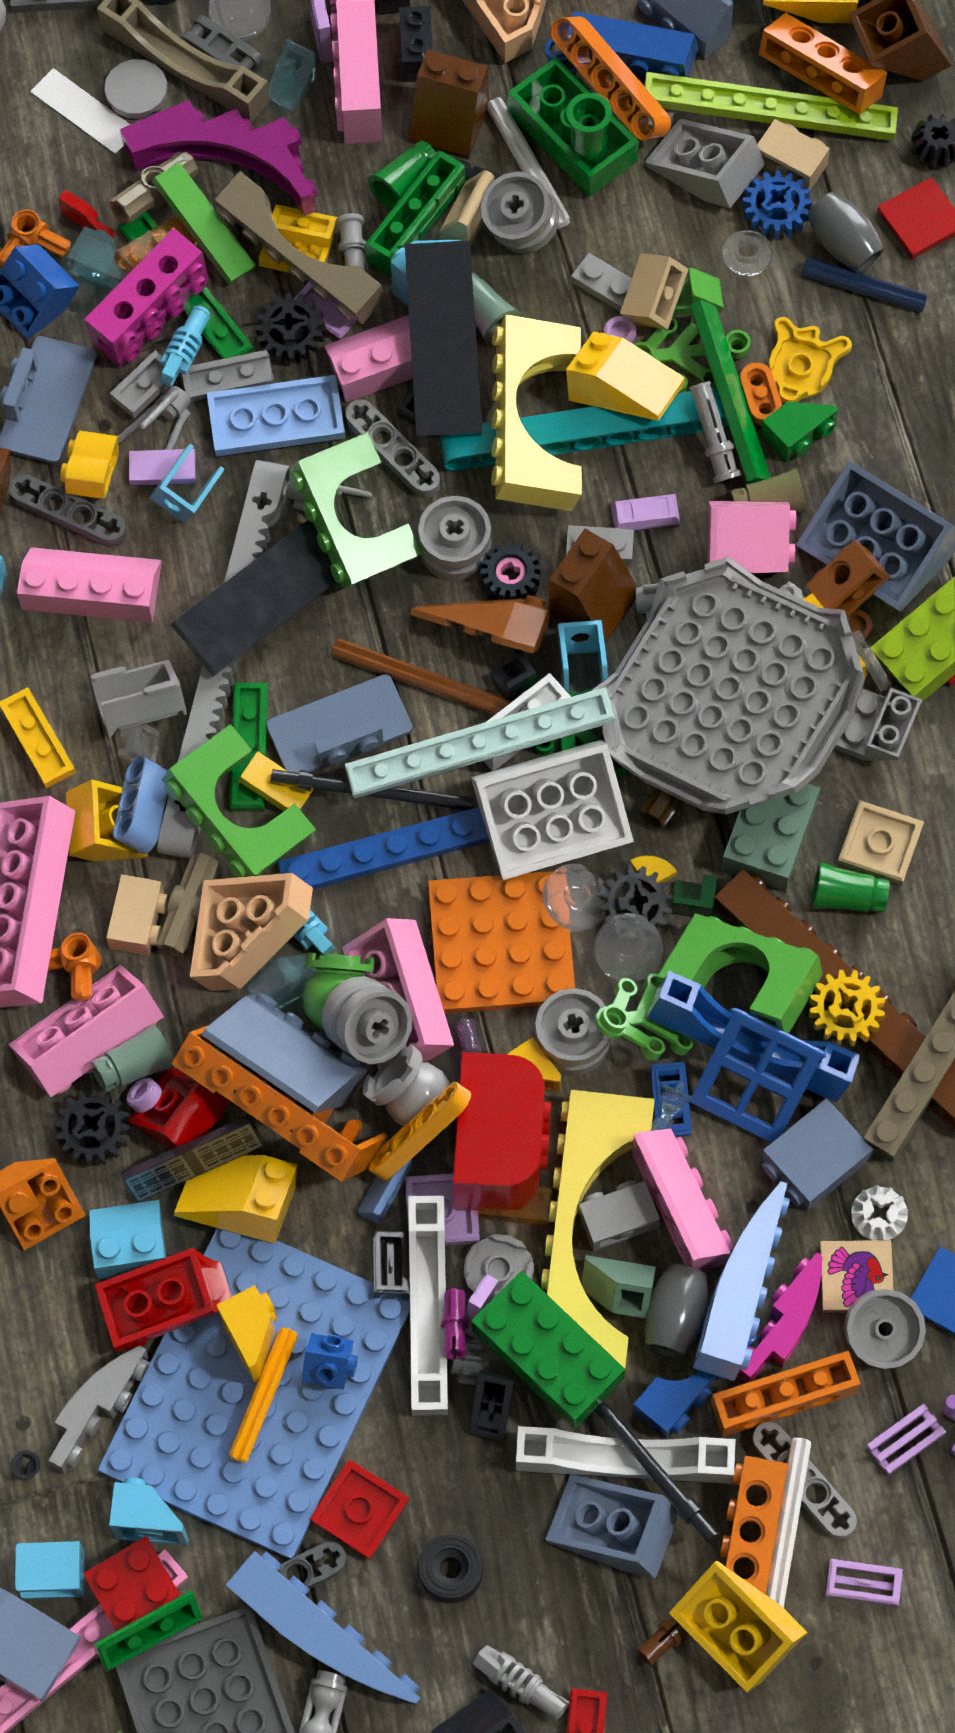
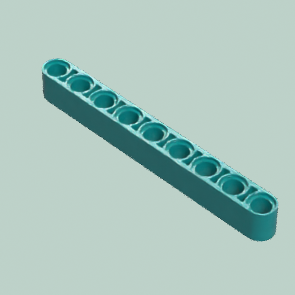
M711 388L722 426L725 428L728 426V422L717 388ZM691 391L678 393L659 421L595 406L520 418L524 429L534 442L552 456L704 432ZM492 422L482 424V435L440 437L439 441L445 469L459 471L496 465V457H492L491 454L493 440L496 437V429H492Z

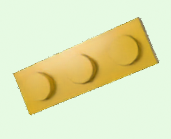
M28 687L0 701L1 711L46 789L76 773L73 764Z

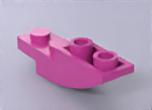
M816 1253L811 1260L805 1257L793 1272V1275L796 1276L793 1282L788 1287L782 1284L771 1298V1301L774 1303L771 1315L779 1321L776 1322L772 1319L760 1334V1337L763 1338L762 1342L756 1349L751 1346L749 1347V1349H752L749 1365L746 1370L740 1369L738 1377L745 1383L752 1382L770 1359L783 1367L803 1337L811 1319L820 1286L822 1256L819 1253Z

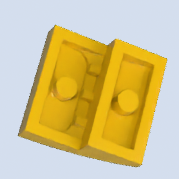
M276 204L272 217L280 234L294 248L308 257L327 263L336 231L335 221L338 217L315 212L304 216L299 209ZM263 246L259 255V266L289 272L290 267L283 261L280 264L273 261L265 253L267 248Z

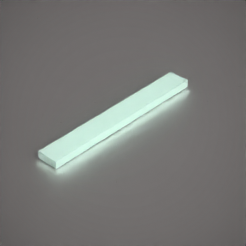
M604 687L345 764L353 796L354 798H359L613 723L616 720L607 689Z

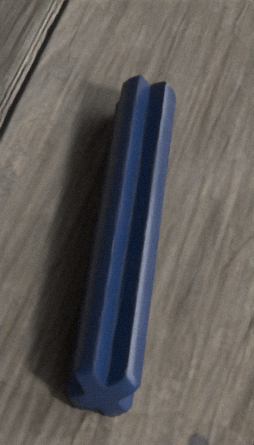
M807 258L803 266L802 275L804 277L911 310L922 312L927 302V295L925 293L812 258Z

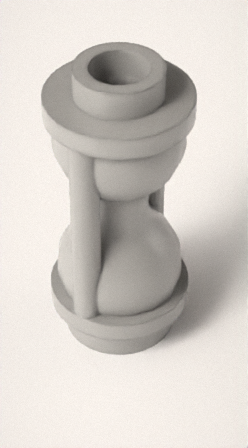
M317 1671L316 1678L311 1680L299 1733H337L347 1692V1687L344 1686L345 1676L328 1671ZM313 1705H314V1707H315V1714H314L313 1718H312L311 1720H309V1719H310V1715H311V1711H312V1707H313ZM334 1710L332 1722L330 1725L329 1715Z

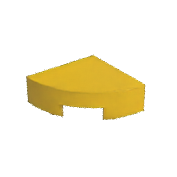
M640 856L630 860V865H632L635 873L642 866L646 867L647 876L657 872L656 882L658 884L677 876V870L662 858ZM644 885V887L646 888V890H647V891H650V889H649L647 886Z

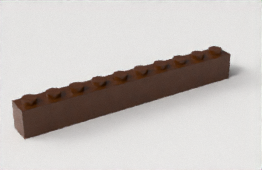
M743 869L714 897L713 909L732 926L746 927L753 933L767 938L775 937L785 944L797 948H808L815 954H818L823 973L818 983L826 986L825 977L827 974H830L834 979H838L839 970H843L846 977H851L853 971L856 970L858 971L857 979L862 981L865 978V975L857 967H849L841 959L840 952L832 944H824L816 936L815 929L807 921H799L791 914V908L780 897L775 899L767 892L765 883L754 874L750 876ZM880 990L876 998H885L884 1007L879 1009L884 1011L885 1015L883 1021H877L880 1025L877 1033L868 1030L870 1036L867 1042H864L860 1037H856V1041L900 1080L926 1037L917 1029V1024L913 1018L905 1012L900 1014L891 1005V999ZM813 991V993H812L811 995H818V994H817L815 991ZM829 995L824 1001L825 1011L828 1010L829 1006L833 1005ZM841 1004V1010L847 1008L844 1004ZM869 1005L862 1011L865 1021L870 1015ZM853 1006L848 1007L850 1012H853ZM955 1061L927 1105L954 1131Z

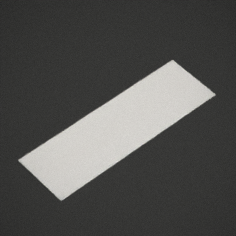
M54 68L30 91L115 154L123 147L120 129L131 124Z

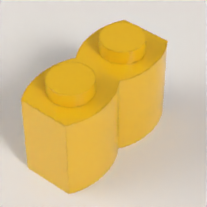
M79 430L76 439L70 440L68 446L69 462L63 463L60 473V482L65 483L66 494L99 499L106 498L111 476L118 459V436Z

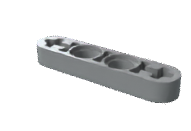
M362 399L351 402L346 408L348 427L357 436L368 432L380 460L415 495L421 498H431L436 495L440 489V475L437 469L370 402ZM356 412L361 415L366 412V420L371 425L368 430L367 423L362 418L355 420ZM384 431L390 434L391 440L386 444H377L373 440V436L378 432ZM401 453H407L413 458V461L407 466H400L394 460ZM417 468L419 470V474L425 480L431 477L430 486H428L426 483L420 486L419 476L415 472Z
M764 1422L758 1425L752 1438L753 1447L762 1459L774 1461L772 1457L776 1455L777 1451L770 1444L761 1445L763 1438L761 1433L765 1432L767 1435H770L774 1432L777 1435L775 1438L776 1446L780 1450L785 1445L789 1448L781 1453L777 1462H783L789 1458L792 1439L782 1427L773 1422ZM808 1460L801 1505L831 1538L842 1540L850 1537L857 1523L854 1511L814 1464ZM812 1485H819L824 1488L826 1492L824 1502L820 1504L811 1503L806 1497L807 1488ZM834 1500L837 1504L832 1507V1511L838 1517L843 1515L848 1517L846 1522L848 1529L844 1530L842 1527L834 1529L831 1526L834 1521L833 1516L828 1511L824 1516H821L819 1512L826 1509L831 1501Z

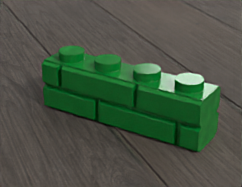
M438 151L365 243L366 261L392 277V257L400 248H405V244L422 240L455 198V193H458L465 184V166L446 153Z

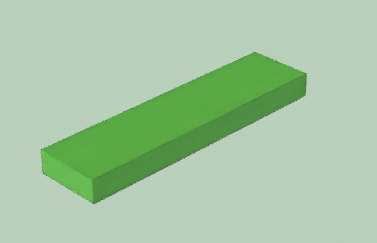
M180 162L153 179L152 182L228 285L254 269L255 263Z

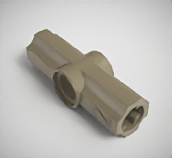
M179 151L161 165L145 168L142 171L140 180L110 200V208L115 218L122 224H129L150 208L158 209L163 207L167 201L153 184V179L178 162L181 163L190 177L194 178L198 175V167L193 157L186 151L184 153Z
M192 853L180 886L176 885L170 896L167 907L168 916L156 944L158 949L171 956L185 957L198 923L204 880H214L220 868L219 861L204 853Z

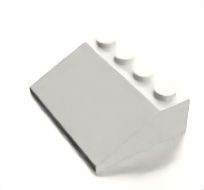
M602 740L471 777L479 809L503 880L634 842L607 743Z

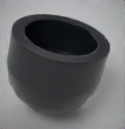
M28 1450L15 1454L10 1463V1470L14 1477L23 1481L35 1477L40 1469L38 1456ZM23 1457L30 1459L25 1475L19 1474Z

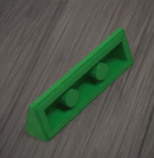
M191 1590L94 1644L95 1655L104 1670L107 1672L202 1620L203 1617L194 1593Z

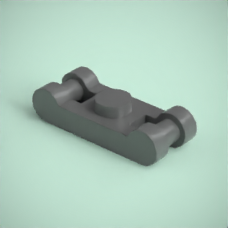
M199 15L193 22L194 27L191 30H186L180 36L182 40L192 47L222 62L242 65L251 70L252 67L256 68L263 61L262 55L256 49L204 15ZM203 35H208L205 40L201 38ZM237 55L243 57L240 63L234 60Z

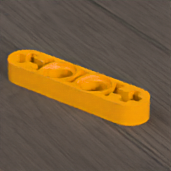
M457 1082L449 1084L378 1150L369 1164V1171L383 1181L392 1177L464 1111L470 1101L471 1092Z

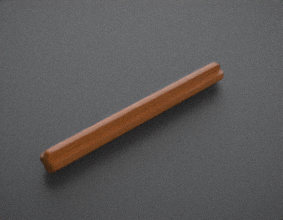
M337 639L332 648V656L334 658L381 675H389L394 680L493 716L513 702L342 639Z

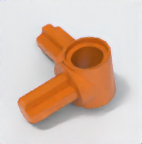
M28 209L21 210L12 218V228L7 233L9 241L0 252V267H3L14 247L39 244L44 250L63 258L68 255L71 243L69 240L49 231V225L41 221L38 214ZM27 228L33 229L29 232H23V230Z
M74 933L65 938L60 948L51 949L48 970L64 968L65 971L71 974V996L73 1000L86 1002L92 996V975L101 966L102 957L86 934Z

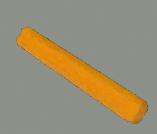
M281 1327L278 1331L229 1451L230 1458L239 1463L248 1462L298 1339L297 1333L289 1328Z

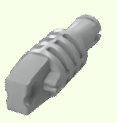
M486 1645L479 1651L473 1662V1665L486 1674L487 1678L497 1687L501 1686L503 1691L509 1692L513 1698H518L519 1702L523 1705L531 1703L555 1721L562 1716L569 1704L568 1700L545 1686L541 1676L533 1674L531 1669H526L521 1662L517 1663L515 1658L505 1652L500 1653Z

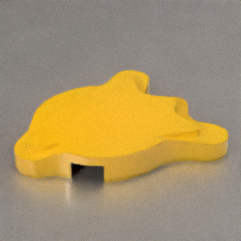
M777 318L774 321L773 327L777 343L771 352L768 367L772 371L781 402L784 404L786 402H799L801 399L809 398L822 392L832 377L833 367L836 362L850 353L852 349L851 340L846 336H839L823 342L819 339L820 329L817 326L797 328L788 318Z

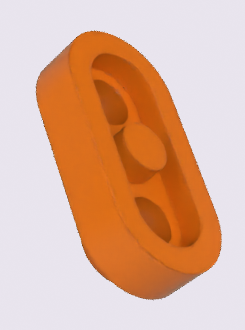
M751 363L743 368L740 375V383L753 422L762 426L763 420L779 409L782 403L770 368L762 363ZM757 380L761 382V385L754 386L751 382ZM768 409L770 413L762 414L760 410Z

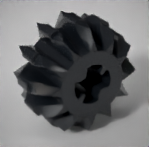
M930 113L927 121L919 120L916 130L912 132L911 141L913 144V155H920L919 161L921 164L929 161L931 162L932 169H934L937 163H941L947 168L950 161L955 162V118L947 121L943 113L939 119H935Z

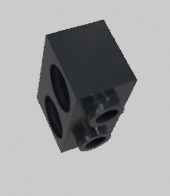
M431 6L399 7L403 82H416L427 49L433 50Z

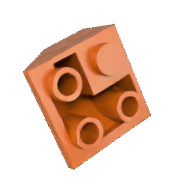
M55 1158L14 1162L0 1170V1210L24 1251L86 1216Z

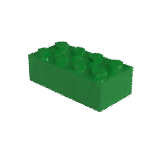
M557 57L507 92L508 110L512 117L589 197L638 162L639 141L613 114L607 128L606 143L599 157L586 161L584 158L576 156L571 144V131L566 110L569 102L575 96L591 92Z
M522 1270L471 1320L472 1332L574 1430L625 1379V1368Z

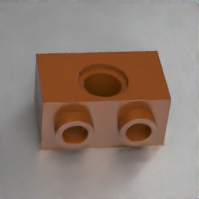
M854 540L842 548L838 556L825 568L820 569L806 586L824 608L845 610L848 617L880 588L890 576L872 553Z

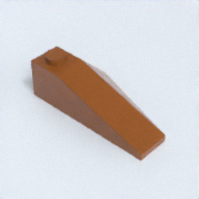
M526 595L525 599L417 604L411 608L410 615L448 627H455V623L462 625L461 630L464 633L486 636L489 633L492 634L491 642L534 653L543 646L553 607L545 605L546 600Z

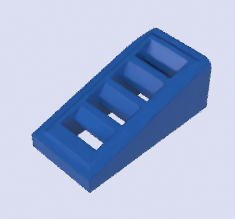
M685 1062L651 1065L650 1080L652 1099H655L654 1117L656 1130L672 1129L675 1137L692 1136ZM678 1077V1080L659 1082V1079ZM660 1091H680V1095L660 1096ZM681 1104V1109L662 1111L661 1106ZM683 1118L682 1124L663 1125L664 1119Z

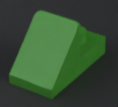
M688 268V279L684 281L673 316L693 314L691 304L699 300L715 305L717 311H723L720 280L694 268Z

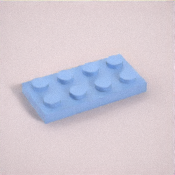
M336 375L207 393L216 456L345 439Z

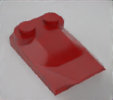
M195 1247L95 1284L113 1348L117 1352L122 1350L130 1351L138 1346L143 1347L148 1340L213 1315L218 1311L217 1304L232 1297L221 1262L204 1256Z

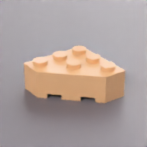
M462 0L505 63L532 50L546 0Z
M293 873L204 880L190 978L210 991L241 989L309 920L313 888Z

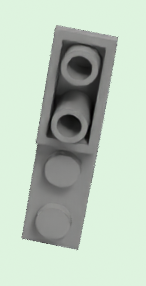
M138 1346L106 1364L65 1405L55 1421L58 1430L63 1432L64 1435L49 1459L52 1468L63 1474H66L69 1467L75 1468L84 1452V1449L81 1448L88 1435L92 1437L101 1424L102 1418L99 1417L100 1413L114 1419L118 1411L124 1412L132 1398V1393L129 1391L136 1380L142 1381L150 1365V1362L147 1361L149 1356L145 1348Z

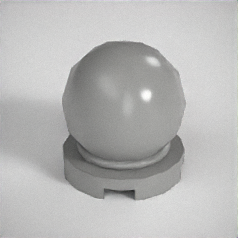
M411 1043L409 1047L405 1045L396 1056L381 1063L382 1066L373 1078L368 1074L363 1085V1094L377 1106L385 1105L390 1117L403 1127L450 1084L443 1071L428 1062H422V1053Z

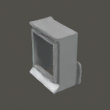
M169 660L128 671L126 667H117L90 676L99 714L109 739L117 728L123 730L178 715L179 711H182L184 715L187 714L180 682Z

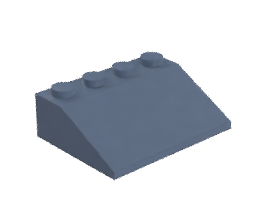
M849 460L796 545L828 565L838 556L842 548L856 540L872 553L890 576L873 594L901 612L950 560L955 552V526Z
M262 993L244 996L206 1027L201 1034L315 1113L347 1105L368 1071L360 1065L361 1061H358L346 1051L340 1052L333 1047V1042L325 1034L318 1031L312 1033L304 1027L305 1022L300 1017L290 1012L284 1014L276 1008V1001Z

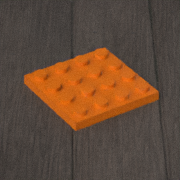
M564 870L525 873L505 880L502 879L501 875L428 881L436 986L445 1014L538 1007L556 992L575 988Z

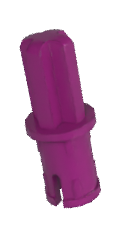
M451 1288V1290L445 1292L444 1318L440 1322L441 1328L444 1329L443 1356L454 1360V1346H456L457 1360L466 1356L465 1330L469 1327V1321L465 1318L466 1294L463 1290H458L457 1288Z

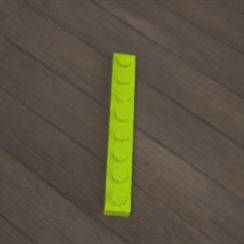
M646 72L644 87L664 109L770 124L776 119L783 124L788 123L799 128L894 141L896 135L898 107L872 104L859 115L829 97Z

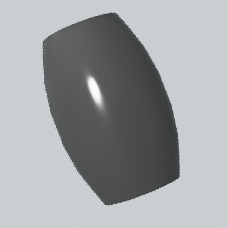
M830 192L817 201L809 210L807 217L819 242L833 258L850 270L861 273L870 267L884 252L881 239L871 221L855 204L836 192Z
M670 1264L666 1268L651 1294L644 1325L646 1348L671 1358H683L696 1340L706 1313L708 1285L707 1275L704 1272L683 1264Z

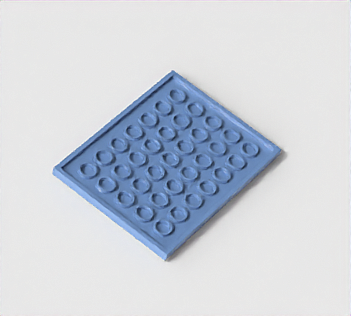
M217 1228L204 1256L221 1262L231 1295L234 1296L254 1285L260 1295L264 1292L268 1294L278 1319L273 1322L276 1334L272 1346L281 1327L289 1328L298 1335L248 1462L239 1463L232 1460L229 1456V1451L257 1383L254 1384L217 1311L213 1315L164 1334L98 1468V1472L120 1483H124L125 1478L143 1479L146 1481V1485L153 1487L166 1504L290 1560L297 1555L311 1525L309 1519L322 1501L410 1316V1299H401V1296L395 1295L394 1299H387V1295H381L380 1299L373 1298V1283L280 1241L276 1240L274 1244ZM311 1333L325 1336L338 1335L343 1339L354 1341L352 1355L358 1356L354 1377L348 1376L344 1390L337 1388L325 1389L319 1385L301 1382L305 1350Z

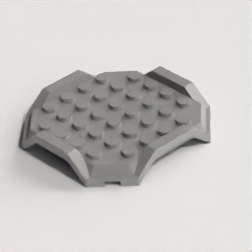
M726 557L704 564V569L685 574L682 571L660 578L646 623L615 673L592 689L593 691L606 687L616 722L602 725L605 743L608 745L611 759L645 783L703 811L721 814L733 813L797 793L816 777L852 719L865 680L845 610L819 608L762 582L734 560Z

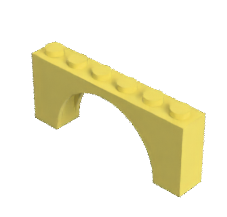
M505 315L500 326L494 328L492 335V345L496 346V354L492 362V373L496 374V381L492 389V401H496V409L492 416V429H496V437L493 440L491 454L492 457H496V466H494L492 471L491 484L496 486V499L572 511L582 495L581 466L564 462L552 456L534 442L520 421L516 407V392L518 386L532 376L550 371H566L581 349V327Z

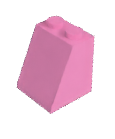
M709 501L707 563L729 557L750 573L788 572V565L795 563V544H789V530H796V510H790L789 502Z

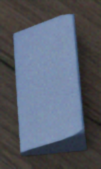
M412 1159L388 1180L383 1181L376 1176L357 1212L359 1215L377 1224L383 1221L405 1181V1177H407L412 1168Z

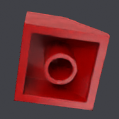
M172 1068L164 1070L156 1081L162 1090L158 1102L144 1113H137L135 1111L128 1122L171 1150L207 1134L213 1125L222 1118L224 1110L230 1101L218 1092H211L181 1070Z

